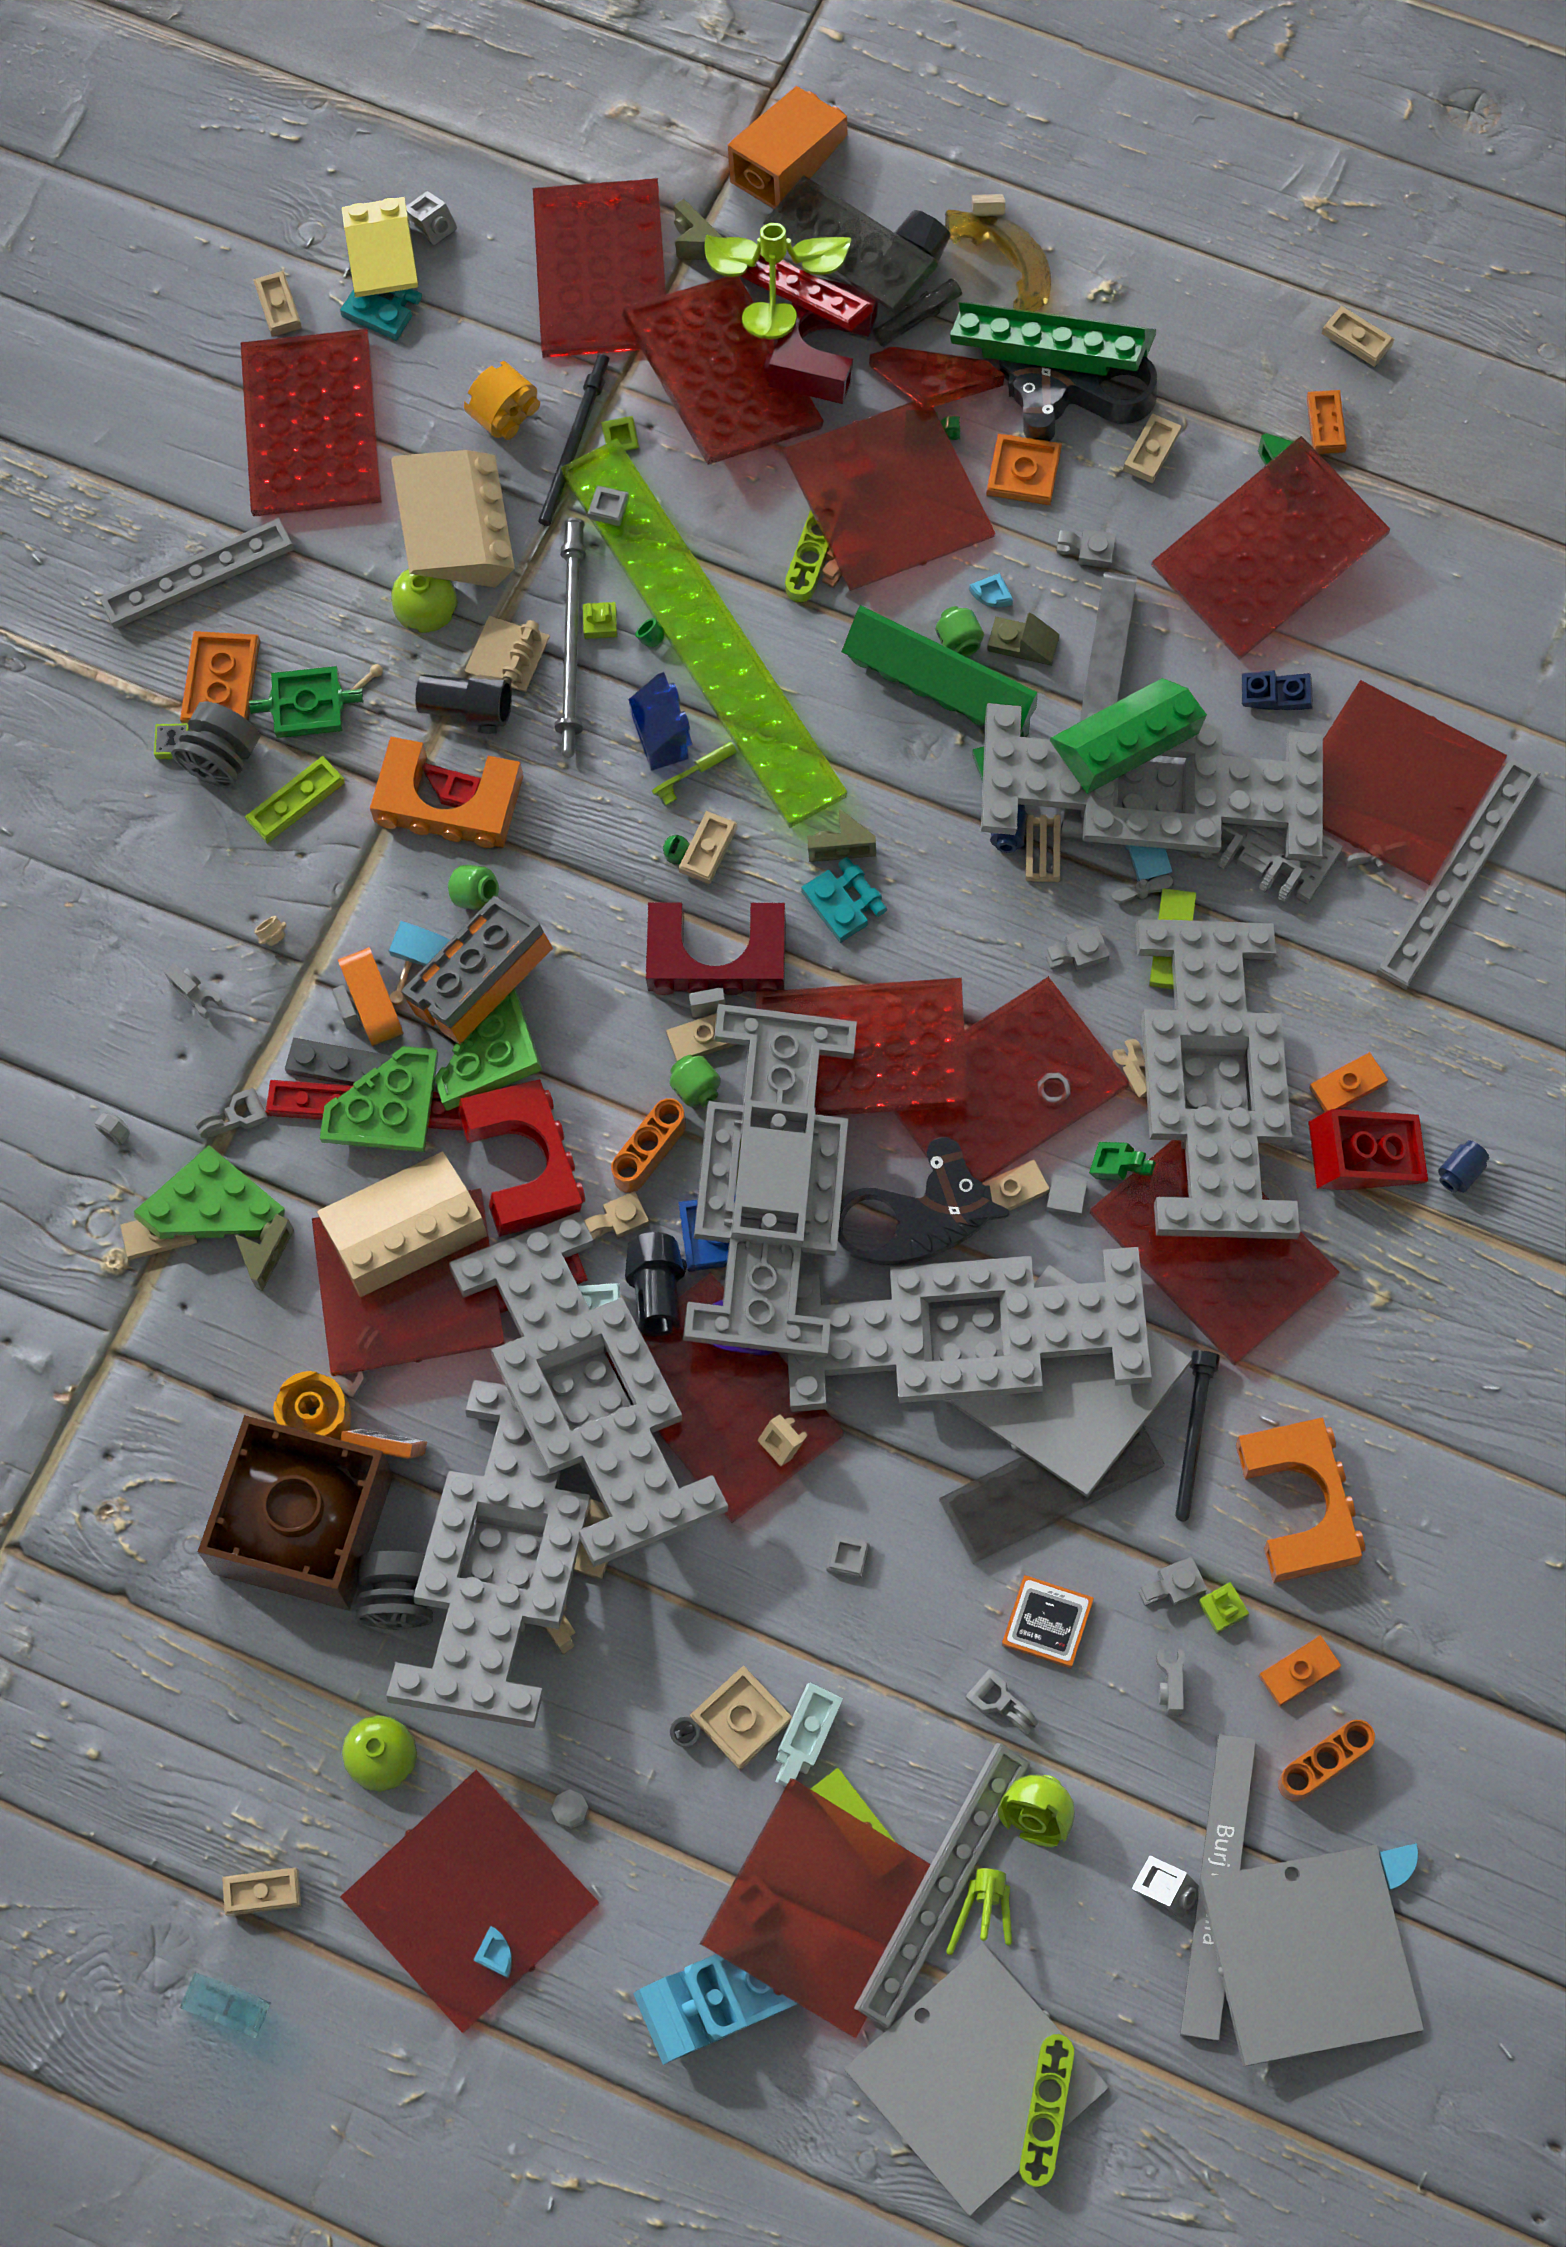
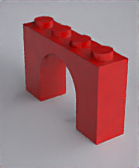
M540 1079L460 1099L458 1115L468 1143L504 1134H516L533 1141L541 1149L545 1157L546 1169L535 1180L491 1192L489 1209L499 1237L547 1225L580 1212L582 1203H585V1193L582 1184L575 1182L572 1173L575 1171L573 1157L570 1151L565 1152L562 1144L564 1140L562 1125L559 1120L554 1121L551 1112L554 1109L551 1093L549 1090H544Z

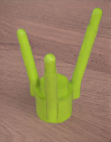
M980 1868L977 1869L976 1880H969L968 1893L946 1950L948 1955L954 1953L976 1895L977 1901L984 1904L980 1939L982 1941L987 1940L992 1905H998L1001 1899L1005 1944L1008 1946L1012 1944L1009 1906L1011 1886L1005 1885L1007 1875L1005 1872Z

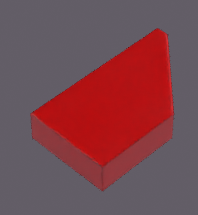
M427 763L423 765L424 773L443 805L454 808L460 807L467 803L478 790L481 781L479 777Z

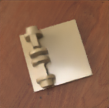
M488 616L464 672L473 676L486 675L507 678L510 680L512 688L526 692L550 635L540 632L538 630L539 624L532 620H528L526 624L520 626Z

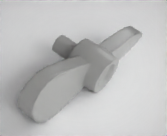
M1398 843L1381 849L1380 845L1370 847L1367 852L1348 856L1345 859V863L1348 868H1352L1372 861V863L1377 864L1378 868H1383L1385 866L1383 860L1386 856L1402 852L1408 847L1406 843Z
M1160 875L1148 882L1145 879H1141L1136 886L1121 888L1113 892L1112 901L1124 903L1135 897L1144 899L1149 893L1162 892V888L1170 889L1173 885V878L1169 875Z

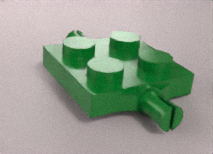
M337 666L271 673L272 689L269 699L249 700L251 714L271 712L274 719L276 738L343 731L342 712L344 704L364 703L362 688L343 691L339 682Z

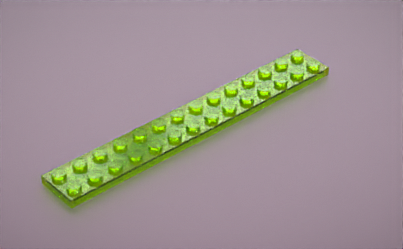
M616 438L560 467L568 486L587 515L597 485L629 493V501L620 526L595 520L591 521L653 618L662 626L666 638L789 829L847 798L846 788L618 439Z

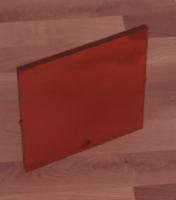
M928 396L860 421L854 420L852 424L783 449L787 462L850 591L918 565L924 566L929 561L995 537L996 533Z
M1360 680L1323 738V830L1352 844L1354 848H1360L1430 885L1505 762L1507 755L1447 725L1435 716H1430Z
M481 1188L468 1190L482 1216L487 1237L362 1297L359 1296L320 1218H312L331 1376L410 1362L419 1363L426 1359L493 1348L505 1344L496 1285L463 1298L449 1267V1262L490 1247Z
M477 1770L470 1774L413 1829H408L405 1832V1836L340 1896L463 2034L527 1972H533L536 1968L535 1965L600 1904ZM490 1926L497 1929L510 1946L512 1968L508 1978L474 1961Z
M790 1778L699 1944L771 1987L774 1994L778 1996L784 1995L851 2037L856 2038L867 2017L856 2011L854 2007L931 1864L873 1829L870 1822H862L795 1779Z

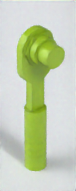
M730 741L694 761L695 766L651 790L652 793L659 796L666 806L677 800L674 794L675 790L673 789L674 784L696 771L702 773L736 754L735 746Z

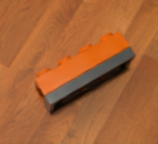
M493 896L401 990V993L416 1016L431 1026L437 1024L442 1033L461 1044L553 947L539 923L496 896Z

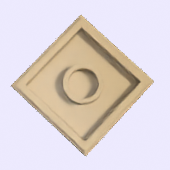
M744 1665L689 1715L739 1771L786 1729L792 1719V1716Z

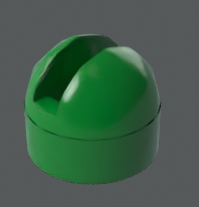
M655 618L646 620L635 633L638 640L647 647L659 646L665 638L664 629Z
M676 834L666 839L663 845V852L668 862L672 864L681 863L690 845L687 839ZM675 843H679L675 854H672L671 851Z

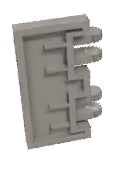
M1221 823V840L1229 844V846L1221 855L1218 866L1226 869L1238 850H1240L1242 853L1237 859L1236 865L1261 879L1269 868L1259 889L1267 892L1280 872L1289 878L1281 887L1278 899L1285 902L1297 883H1300L1301 886L1297 891L1296 898L1309 904L1341 854L1343 845L1323 835V857L1320 862L1286 859V828ZM1200 852V856L1205 859L1212 855L1210 852Z

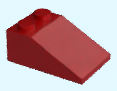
M1330 1109L1308 1121L1317 1189L1356 1190L1429 1182L1418 1114Z

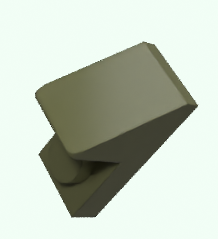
M683 198L674 205V224L681 234L675 240L676 257L679 259L707 260L705 256L706 235L723 237Z
M1029 612L1025 623L995 616L987 651L1052 666L1060 634Z
M841 809L839 810L840 833L821 831L807 836L809 862L840 860L845 857L852 859L876 856V836Z
M277 1214L272 1223L268 1222L264 1226L260 1235L261 1244L235 1235L249 1276L256 1289L261 1291L264 1290L294 1232L289 1219Z

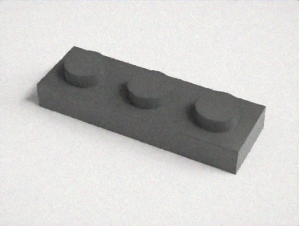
M293 1037L285 1071L291 1075L353 1086L361 1077L373 1068H379L392 1056Z

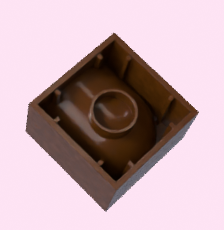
M244 1415L197 1551L213 1575L350 1611L358 1587V1558L363 1554L369 1553L394 1476L383 1451Z

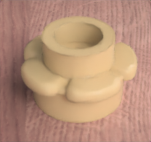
M272 916L263 921L254 930V933L259 938L258 943L260 945L267 943L269 946L277 944L286 935L283 931L286 928V923H281L277 916Z

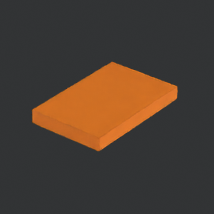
M193 631L180 717L182 724L189 722L199 702L204 701L227 707L249 721V700H252L260 645L259 635Z

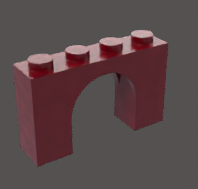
M820 278L871 303L873 312L852 331H849L792 303L797 315L796 324L790 333L781 338L774 339V353H768L764 372L769 373L768 387L843 404L852 382L853 358L814 349L806 344L803 338L807 334L820 329H836L869 337L878 315L879 292Z
M648 902L646 983L648 991H654L658 995H670L674 991L695 993L723 988V993L726 995L757 992L760 995L767 996L774 995L777 992H785V903H751L750 939L745 951L736 960L728 964L710 966L693 959L683 946L684 911L682 902Z

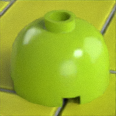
M408 568L393 583L391 602L395 617L402 626L406 628L409 626L410 628L418 629V632L428 633L441 629L451 621L452 614L455 611V607L457 609L458 604L454 584L451 580L410 574Z
M376 1715L364 1718L352 1726L344 1739L342 1757L344 1767L353 1781L367 1790L381 1792L396 1788L406 1779L408 1774H411L415 1768L417 1749L415 1739L404 1724L392 1717Z
M1029 1775L1019 1778L1008 1788L998 1806V1817L1007 1829H1010L1012 1824L1017 1829L1024 1831L1019 1835L1021 1839L1038 1846L1055 1847L1060 1840L1063 1839V1843L1067 1840L1075 1818L1074 1801L1066 1788L1055 1777L1050 1775Z

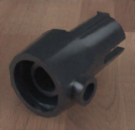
M913 210L892 234L894 245L875 274L870 273L869 285L885 299L892 292L895 295L892 300L893 303L902 304L926 266H937L951 237L948 229L936 218L923 211Z
M424 674L419 677L415 694L416 709L418 713L466 718L468 726H478L477 732L496 734L498 726L504 727L510 716L512 705L511 683L507 678L476 675L467 679Z
M651 1232L637 1235L628 1243L625 1281L629 1286L635 1288L638 1329L644 1336H664L673 1333V1327H680L676 1282L685 1276L687 1262L681 1258L677 1240L666 1233Z

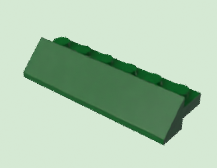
M958 302L959 314L950 332L951 344L982 348L983 358L1107 376L1110 367L1137 371L1142 357L1148 356L1156 336V329L972 302Z
M862 605L859 606L841 651L848 655L856 665L862 668L869 667L879 672L883 678L890 682L904 684L914 694L921 697L928 696L938 701L944 709L949 711L956 710L966 715L970 721L979 726L985 725L988 703L1021 706L1020 737L1028 736L1030 718L1037 708L1038 692Z

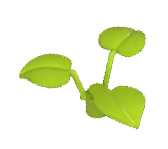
M769 223L760 229V238L757 239V244L746 238H721L706 235L705 256L709 266L716 273L728 277L743 275L748 266L755 267L760 254L769 262L770 303L757 302L748 306L743 312L742 323L749 333L759 338L777 339L793 330L797 315L796 310L791 304H776V263L781 262L788 251L794 263H802V269L805 272L814 275L831 274L843 265L851 246V238L825 237L806 239L797 243L792 248L791 239H786L785 227L778 223Z

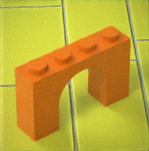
M390 737L370 805L374 822L388 829H395L397 826L407 828L418 835L432 833L442 835L443 838L449 841L459 842L462 839L475 842V844L484 848H493L494 846L504 848L524 777L519 761L488 755L475 795L460 807L437 809L424 803L418 796L423 765L427 760L424 744L422 742Z
M1323 1417L1238 1436L1236 1442V1449L1245 1479L1281 1471H1295L1311 1478L1319 1486L1325 1498V1516L1318 1525L1304 1532L1267 1540L1264 1551L1273 1583L1356 1565L1362 1557L1361 1552L1366 1550L1362 1532L1360 1530L1355 1531L1352 1517L1356 1516L1352 1497L1350 1495L1345 1496L1342 1483L1346 1482L1341 1461H1335L1332 1451L1333 1448H1336L1335 1436L1331 1427L1326 1428Z

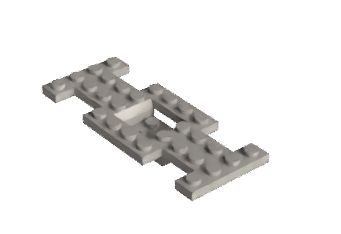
M987 704L981 832L1015 835L1017 830L1018 804L1081 810V818H1084L1083 841L1219 853L1221 849V823L1286 828V859L1320 862L1323 857V734L1289 731L1286 737V761L1222 755L1223 725L1203 723L1199 734L1159 755L1186 758L1184 764L1148 761L1087 794L1051 744L1050 739L1020 737L1021 706ZM1088 713L1087 718L1096 713Z
M1138 919L1136 923L1138 956L1172 957L1175 1010L1144 1009L1142 1013L1150 1140H1181V1149H1185L1189 1194V1198L1156 1197L1154 1202L1156 1235L1298 1239L1300 1234L1298 1201L1262 1200L1258 1143L1289 1144L1292 1138L1281 1013L1247 1012L1243 959H1274L1276 955L1274 924ZM1246 1050L1248 1059L1252 1111H1248L1244 1055Z
M718 1004L714 1041L748 1046L743 1105L708 1101L694 1239L729 1243L723 1306L694 1302L687 1303L684 1341L826 1358L831 1319L795 1315L801 1252L835 1256L838 1243L848 1119L815 1115L816 1108H814L818 1059L819 1055L852 1059L855 1048L856 1021ZM740 1138H741V1148H740V1158H739V1168H738V1178H737V1188H736V1177H737L739 1147H740Z
M577 1212L449 1262V1267L463 1298L495 1285L499 1289L522 1337L491 1349V1354L549 1475L577 1463H580L582 1469L586 1468L610 1518L579 1530V1538L593 1567H596L728 1511V1504L713 1475L679 1489L652 1433L682 1421V1413L623 1297L592 1310L589 1309L564 1259L593 1247V1238L580 1212ZM604 1346H605V1348H606V1350H607V1352H608V1354H609V1356H610V1358H611V1360H612V1362H613V1364H614V1366H615V1368H616V1370H617V1372H618V1374H619V1376H620V1378H621V1380H622V1382H623V1384H624V1386H625V1388H626V1390H627V1392H628V1394H629V1396H630V1398H631V1400H632V1402H633L634 1405H631V1404H630V1402H629V1400H628V1398H627V1396H626V1394H625V1392H624V1390H623V1388H622V1386H621V1384H620V1382H619V1380H618V1378H617V1376H616V1374H615V1372H614V1370H613V1368H612V1366H611V1364H610V1362H609V1360H608V1358H607V1356H606V1354H605V1352H604Z
M1138 1247L1103 1250L1105 1282L1034 1288L1032 1256L890 1267L892 1300L822 1305L819 1273L799 1275L795 1315L831 1319L826 1358L788 1353L791 1411L827 1409L826 1376L895 1370L897 1372L899 1403L1043 1392L1040 1359L1112 1353L1115 1386L1152 1383ZM999 1297L1000 1303L929 1309L928 1304L930 1302Z
M474 1380L465 1409L466 1417L498 1422L484 1477L448 1471L415 1590V1604L448 1610L434 1664L431 1669L395 1662L386 1697L388 1703L535 1728L543 1696L542 1688L510 1683L508 1679L520 1632H524L525 1624L555 1629L560 1628L581 1543L579 1530L585 1527L591 1498L588 1494L557 1489L562 1470L549 1475L506 1385ZM477 1517V1524L470 1546L462 1578H459L463 1562L465 1559L466 1551L468 1548L470 1536L472 1533L473 1525L475 1522V1518Z

